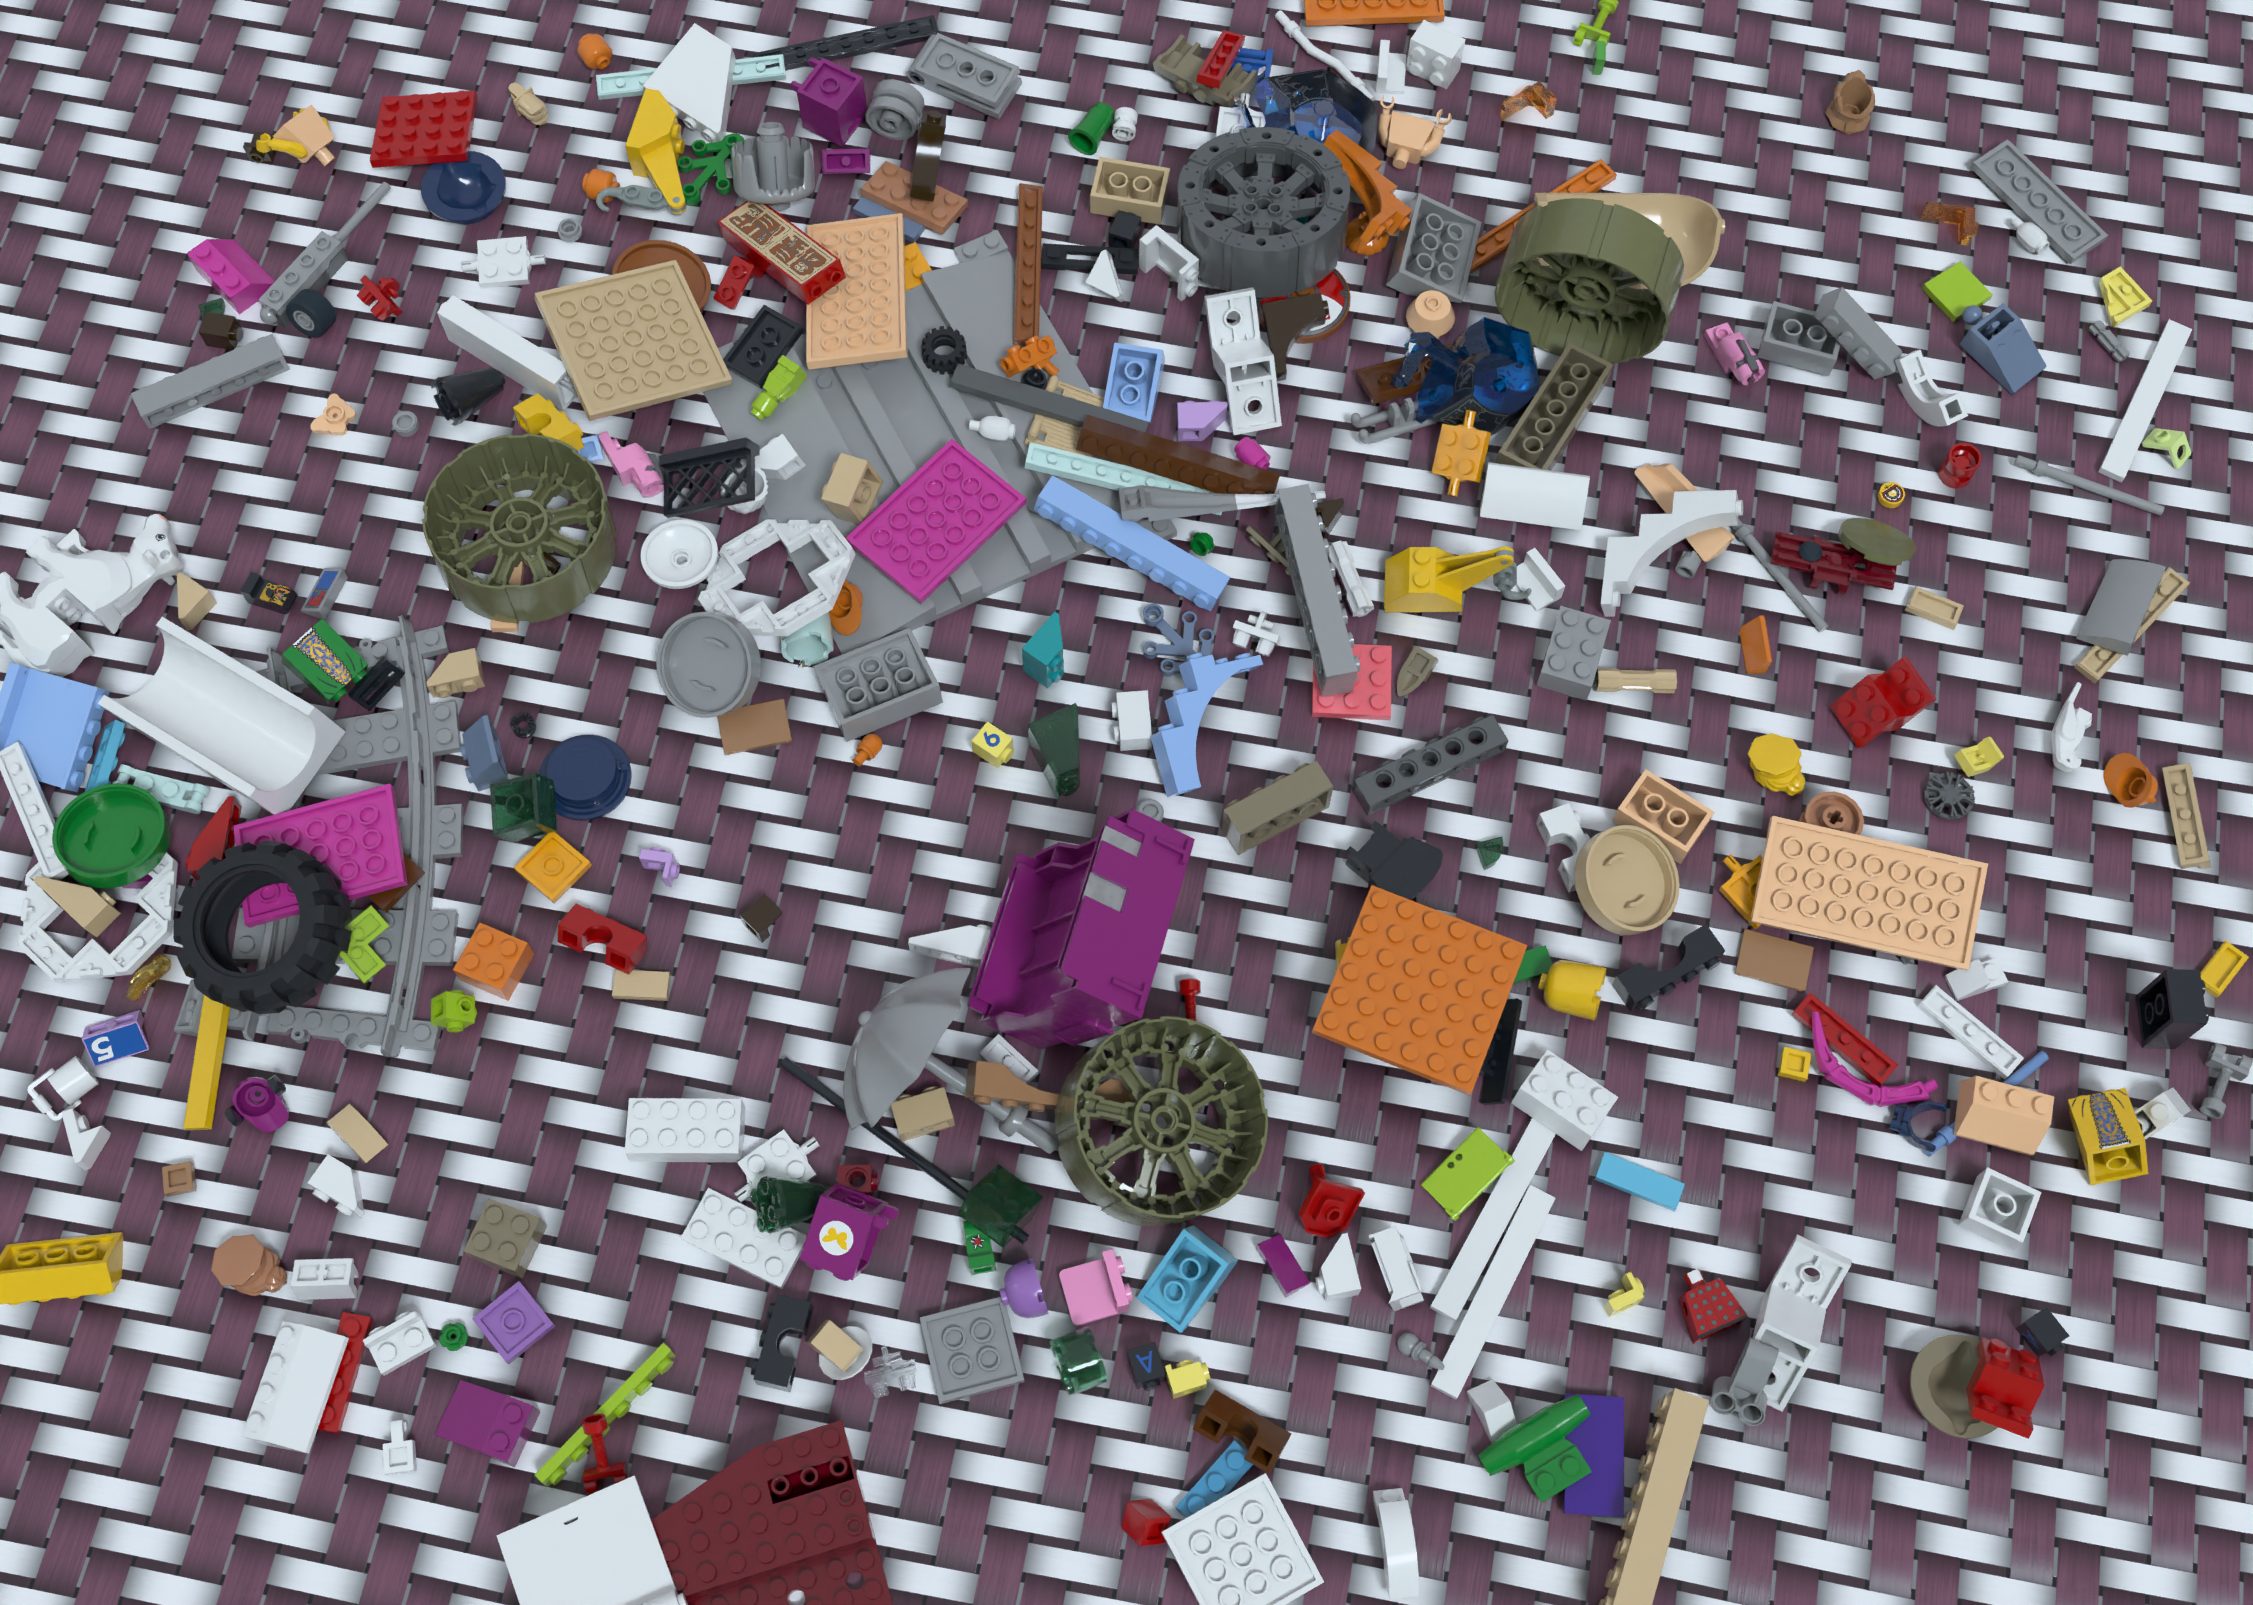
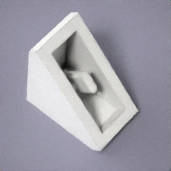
M1103 250L1086 283L1091 288L1119 302H1123L1125 299L1112 256L1107 250Z
M1493 1379L1466 1392L1491 1443L1517 1424L1510 1400Z

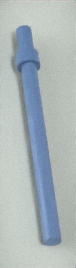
M2040 1051L2002 1083L2017 1086L2049 1060L2048 1055L2044 1051ZM1955 1122L1950 1126L1941 1128L1936 1133V1137L1929 1142L1936 1146L1934 1152L1922 1149L1927 1156L1930 1157L1942 1146H1948L1957 1139V1136L1953 1135Z

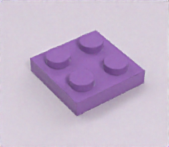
M520 1281L472 1318L508 1364L555 1327Z

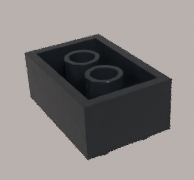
M2166 969L2136 995L2142 1048L2176 1049L2207 1024L2209 1010L2204 1002L2205 982L2201 980L2200 970Z

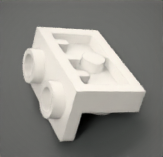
M408 1311L396 1317V1322L387 1327L380 1326L375 1328L368 1334L369 1337L363 1340L364 1345L369 1348L383 1376L437 1347L423 1317L418 1312Z

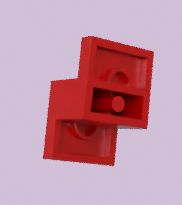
M1902 657L1884 673L1869 674L1832 703L1830 708L1858 748H1863L1882 732L1900 729L1933 703L1936 697L1909 659Z
M1981 1337L1977 1346L1980 1360L1966 1388L1970 1417L2029 1439L2034 1429L2031 1413L2045 1386L2039 1358L2027 1350L2021 1349L2018 1351L2010 1348L1998 1339L1989 1340Z

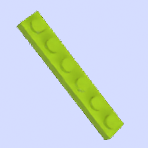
M664 1343L594 1413L604 1414L606 1417L608 1428L603 1431V1437L610 1429L608 1425L616 1417H623L630 1410V1403L638 1395L643 1396L652 1387L653 1383L651 1381L659 1373L661 1375L666 1373L673 1365V1359L676 1355ZM581 1426L536 1472L535 1476L547 1487L551 1484L556 1485L565 1477L566 1469L573 1461L577 1463L587 1454L589 1450L587 1447L592 1443L591 1435L584 1434L583 1426Z

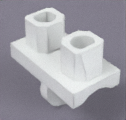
M1264 611L1260 613L1259 617L1249 616L1248 622L1255 624L1256 627L1235 620L1233 625L1235 630L1233 645L1246 649L1250 637L1259 639L1255 652L1266 657L1270 656L1275 645L1279 646L1281 638H1279V635L1262 630L1263 627L1272 630L1274 626L1273 622L1266 620L1267 612Z

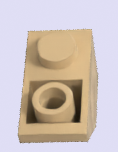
M475 648L449 653L426 682L433 698H446L454 693L463 691L473 692L478 688L485 687L481 659Z

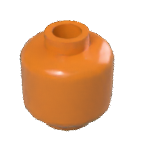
M590 33L584 35L579 40L577 53L589 69H604L610 64L613 52L601 35Z
M595 168L586 173L583 178L582 189L586 192V196L596 201V197L602 189L607 187L620 188L616 175L609 171ZM614 197L604 198L603 203L611 202Z

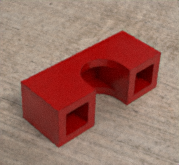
M575 904L558 923L557 942L580 953L590 944H605V964L629 975L646 954L647 936L589 908Z

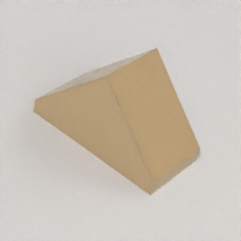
M177 573L178 618L186 630H192L217 602L207 589L185 574Z
M824 1320L806 1342L809 1347L843 1372L848 1369L863 1351L861 1346L831 1320Z

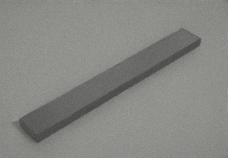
M957 364L950 381L951 388L1081 428L1087 415L1143 432L1147 431L1149 424L1148 421L961 364Z

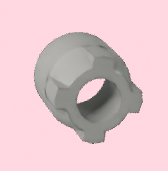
M1683 551L1675 571L1681 577L1693 578L1702 559L1699 558L1695 551Z

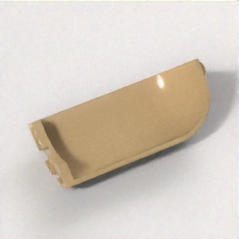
M1535 193L1534 208L1539 205L1541 207L1547 206L1548 202L1555 200L1584 198L1604 201V204L1614 206V204L1621 205L1649 218L1664 230L1663 234L1667 238L1671 237L1682 254L1684 276L1681 286L1696 280L1709 268L1717 254L1720 235L1725 232V220L1722 219L1718 210L1712 204L1686 195L1671 193ZM1537 257L1538 262L1542 266L1552 268L1542 258ZM1643 284L1628 286L1634 289H1648Z

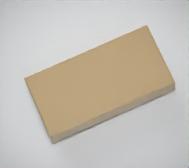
M1915 586L1905 611L1954 630L1964 605Z
M615 970L612 997L613 999L668 1001L671 974L670 972L632 970L628 975L622 971Z

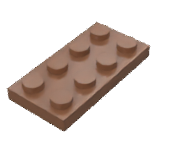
M885 161L861 188V196L896 213H902L903 216L942 235L968 207V199L936 185L933 202L910 197L911 172L888 161Z

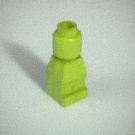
M784 355L780 357L777 361V366L769 373L763 386L766 392H760L751 404L752 409L750 413L760 421L772 415L778 407L777 401L782 403L796 394L795 392L808 377L800 366Z

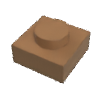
M191 1161L162 1167L164 1195L170 1197L196 1191L195 1169Z

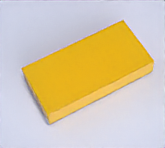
M2225 940L2200 972L2201 980L2205 982V991L2215 998L2219 997L2249 957Z

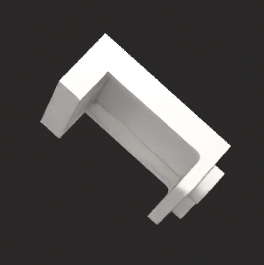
M1157 225L1139 239V268L1144 273H1147L1157 265L1178 283L1177 298L1180 301H1183L1187 296L1191 297L1198 289L1199 259Z

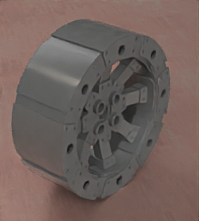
M1252 127L1239 129V132L1233 134L1227 132L1204 143L1188 158V164L1183 166L1178 180L1177 238L1178 243L1199 259L1198 276L1209 284L1228 291L1253 287L1255 296L1258 298L1279 297L1295 291L1300 292L1328 276L1337 266V261L1339 258H1342L1345 250L1350 202L1348 174L1346 171H1343L1341 161L1330 149L1309 136L1303 135L1302 137L1294 134L1295 131L1274 127ZM1257 176L1254 184L1242 179L1243 177ZM1272 177L1284 178L1287 180L1285 182L1282 181L1275 185L1274 179ZM1223 183L1232 195L1227 197L1214 194L1210 189ZM1305 187H1309L1318 193L1316 197L1299 200L1295 196ZM1210 212L1225 214L1230 218L1220 221ZM1315 215L1310 222L1305 224L1296 221L1300 217Z

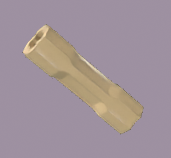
M1597 668L1595 674L1596 692L1627 690L1675 693L1677 688V672L1675 669L1638 671Z

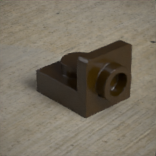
M254 132L251 143L244 142L243 145L249 160L256 163H273L277 151L271 149L267 153L259 152L256 149V141L260 140V136L264 133ZM266 133L270 135L271 140L274 138V134Z

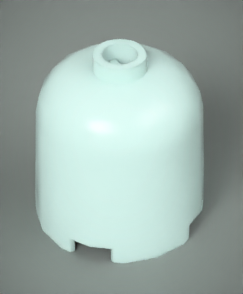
M829 612L789 636H781V653L785 659L792 663L796 659L805 661V665L819 664L826 661L828 654L834 650Z

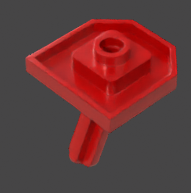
M1318 1163L1309 1167L1313 1186L1298 1215L1303 1229L1307 1233L1330 1238L1347 1229L1365 1192L1362 1188L1327 1180L1323 1165Z

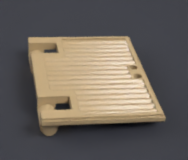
M1055 375L1049 378L1045 388L1046 391L1055 393V390L1063 392V396L1103 408L1104 397L1061 382ZM1035 414L1024 443L1025 445L1029 446L1031 442L1089 457L1093 456L1076 450L1081 427ZM1039 433L1046 435L1044 442L1037 439Z

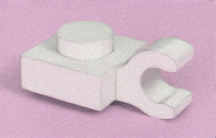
M403 1420L391 1421L392 1443L383 1444L384 1474L390 1475L417 1471L415 1441H406L408 1435L407 1422H403Z

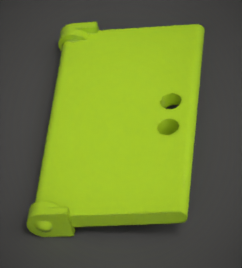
M1477 1127L1420 1185L1445 1209L1450 1218L1456 1221L1459 1215L1515 1160L1505 1150L1500 1149Z

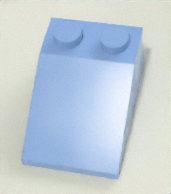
M1114 343L1103 408L1151 423L1165 363L1164 351L1161 349Z

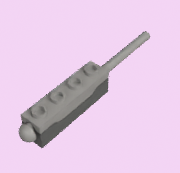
M383 182L335 235L330 236L321 231L259 298L262 306L260 318L264 323L274 324L277 322L287 327L291 323L286 313L288 303L301 290L311 289L319 292L346 263L348 256L342 246V242L391 189L388 183Z

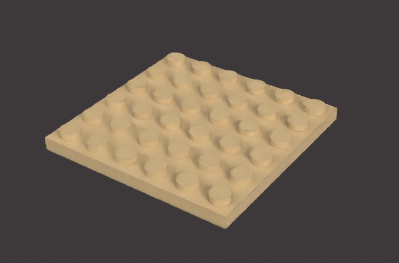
M676 260L535 293L534 299L589 421L731 385L732 383L730 373Z

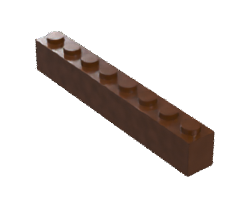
M1087 415L1084 421L1076 450L1220 494H1274L1280 474L1091 415ZM1269 505V506H1262V507H1263V508H1266V509H1270V506H1271V505Z

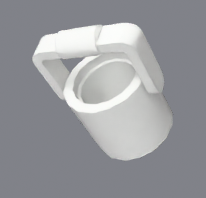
M75 1056L56 1071L51 1068L28 1085V1093L32 1096V1102L42 1114L47 1113L52 1120L58 1121L62 1118V1113L56 1114L51 1109L52 1106L42 1094H38L34 1087L47 1078L57 1093L69 1104L68 1107L61 1111L64 1112L72 1108L74 1109L81 1104L82 1101L79 1098L97 1086L99 1081L90 1069Z

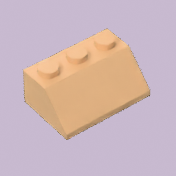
M1980 1076L1962 1080L1959 1086L1953 1135L2032 1156L2035 1154L2051 1125L2054 1096Z

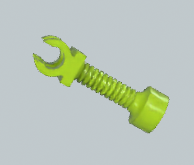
M1600 0L1598 3L1600 12L1593 26L1581 22L1575 33L1573 43L1581 46L1584 39L1587 38L1595 42L1605 41L1607 46L1611 33L1601 29L1607 16L1615 12L1619 4L1618 0Z

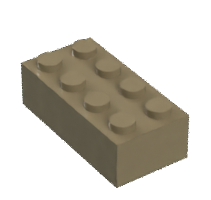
M1317 761L1311 764L1304 763L1294 773L1288 776L1282 775L1277 777L1271 785L1264 789L1262 787L1256 788L1243 800L1236 799L1230 802L1224 809L1222 831L1237 855H1240L1329 808L1333 785Z

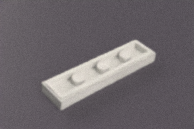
M1937 985L1917 1005L1921 1011L2004 1080L2024 1059L2023 1056Z

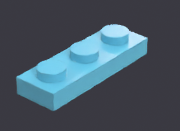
M114 720L104 726L85 792L98 786L111 784L109 776L117 765L118 757H116V753L125 739V733H123L125 723Z

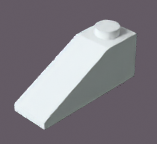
M968 925L911 937L908 942L909 949L912 953L979 968L991 927L986 925H977V927Z

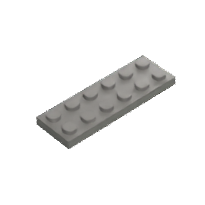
M2008 139L1972 163L1970 168L2026 222H2031L2043 230L2047 235V241L2069 264H2072L2103 243L2108 237V234Z

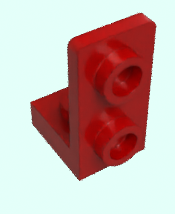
M734 255L714 295V300L735 310L749 280L753 276L762 278L765 271L749 259Z

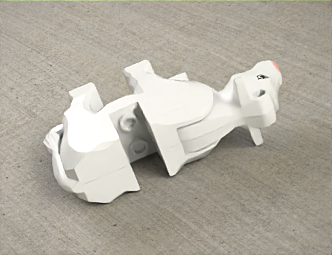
M160 514L150 515L145 521L143 531L133 541L130 553L103 550L89 551L85 549L86 541L75 529L56 546L46 536L40 537L26 550V553L43 570L50 572V576L38 585L32 597L27 599L19 597V584L8 573L2 572L0 574V645L4 647L12 660L18 665L59 677L71 674L84 658L94 653L69 627L72 623L77 622L85 611L89 612L110 632L115 634L123 618L135 610L142 602V598L153 583L162 579L172 586L176 582L172 576L179 573L183 566L171 535V525L168 519Z

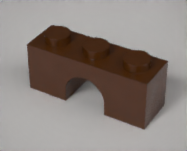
M1216 1389L1202 1408L1193 1427V1430L1217 1444L1224 1436H1235L1241 1439L1248 1449L1244 1460L1268 1474L1271 1473L1291 1436L1290 1432Z

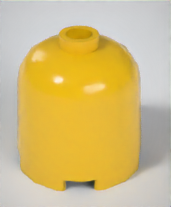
M1568 960L1554 962L1550 966L1548 974L1542 973L1539 989L1544 990L1543 998L1546 1005L1558 1012L1595 1021L1601 997L1596 996V993L1600 991L1602 985L1604 986L1607 968Z

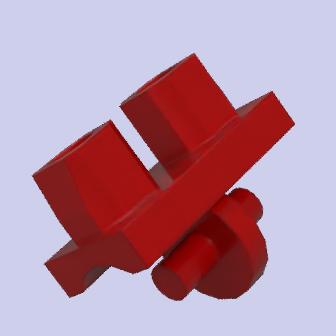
M366 275L360 279L365 286L358 292L357 296L368 306L376 299L378 300L370 309L378 319L384 321L391 313L399 316L403 312L390 298L396 299L399 296L397 291L400 286L396 279H385L383 277L379 280L381 285L372 282Z

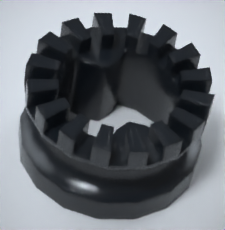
M527 712L517 713L511 719V729L517 737L526 739L535 733L536 723ZM527 721L529 727L524 729V731H520L518 724Z

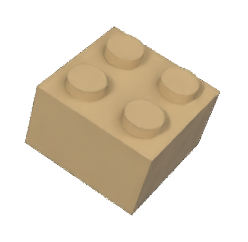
M840 453L838 460L832 466L831 477L823 487L821 499L838 519L860 525L869 516L883 480L869 461Z

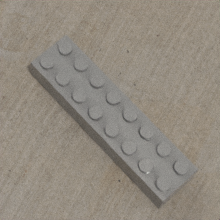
M1309 484L1278 489L1275 516L1322 697L1353 691L1354 684L1358 681L1357 672L1360 671V662L1358 656H1354L1352 652L1354 639L1352 633L1347 632L1345 624H1348L1347 612L1345 608L1341 609L1339 601L1342 600L1341 589L1339 585L1334 583L1333 577L1336 576L1334 563L1328 560V540L1322 537V517L1320 515L1317 516L1315 510L1317 508V498L1315 493H1311Z

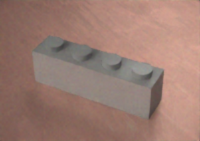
M1843 287L1823 294L1814 317L1874 380L1893 374L1897 367L1895 360L1901 357L1902 350Z

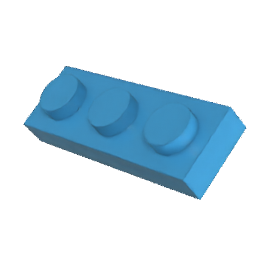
M1234 1440L1175 1509L1187 1518L1229 1494L1253 1466V1464L1244 1460L1247 1451Z

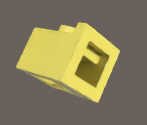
M1186 1360L1176 1364V1369L1172 1370L1171 1364L1166 1365L1164 1369L1173 1399L1206 1389V1380L1210 1379L1206 1362L1200 1363L1199 1361L1193 1363L1192 1360Z

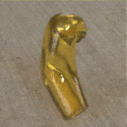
M163 955L153 957L150 964L140 968L134 974L126 991V997L132 1001H138L152 983L168 973L171 968V961Z

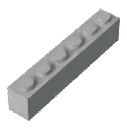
M270 334L244 346L237 347L223 355L213 357L197 366L189 367L185 371L166 377L152 385L142 387L130 394L140 416L147 427L151 429L286 372L290 368L273 334Z

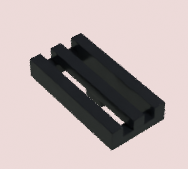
M383 656L348 695L362 707L371 711L404 676L405 672ZM393 671L394 673L382 685V681ZM374 690H377V691L367 700V702H366V701H365L366 698H367Z

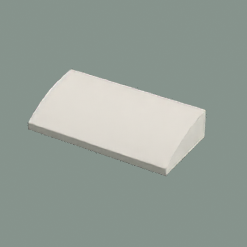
M1488 462L1480 505V517L1581 530L1590 476Z

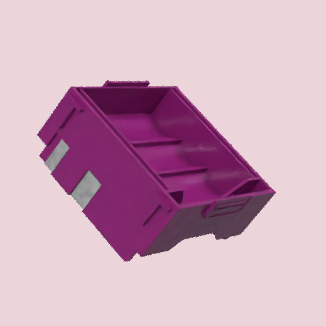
M1132 808L1115 817L1108 816L1106 823L1101 825L1098 837L1083 844L1073 845L1058 842L1035 853L1033 858L1024 854L1016 855L967 1002V1006L970 1009L982 1014L980 1023L1038 1049H1045L1064 1042L1074 1047L1086 1041L1106 1035H1113L1114 1030L1110 1028L1141 1019L1195 839Z

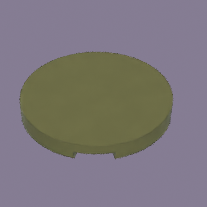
M1866 518L1847 519L1841 524L1838 532L1841 543L1847 549L1853 547L1865 554L1864 559L1880 564L1901 565L1902 561L1912 560L1916 551L1915 543L1909 536L1893 526Z

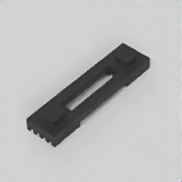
M1043 243L1041 269L1065 270L1067 268L1092 270L1096 261L1066 259L1067 254L1099 256L1101 251L1107 250L1114 257V266L1117 274L1138 275L1139 249Z

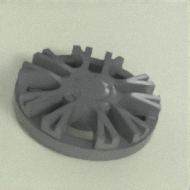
M1953 772L1936 774L1928 781L1924 788V802L1929 811L1935 816L1944 820H1958L1965 817L1975 803L1973 786H1970L1964 780L1965 777H1961L1960 774L1955 775ZM1940 779H1946L1947 785H1944ZM1952 780L1955 781L1954 786L1951 785V781H1952ZM1961 784L1965 789L1960 790L1958 785ZM1929 791L1936 793L1937 797L1929 798ZM1938 801L1940 805L1935 808L1933 804ZM1960 801L1968 803L1967 808L1962 806ZM1943 806L1950 809V815L1941 812Z

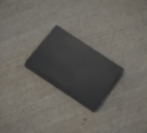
M763 305L723 361L728 370L762 389L769 373L777 366V361L782 355L786 356L805 330L796 322Z

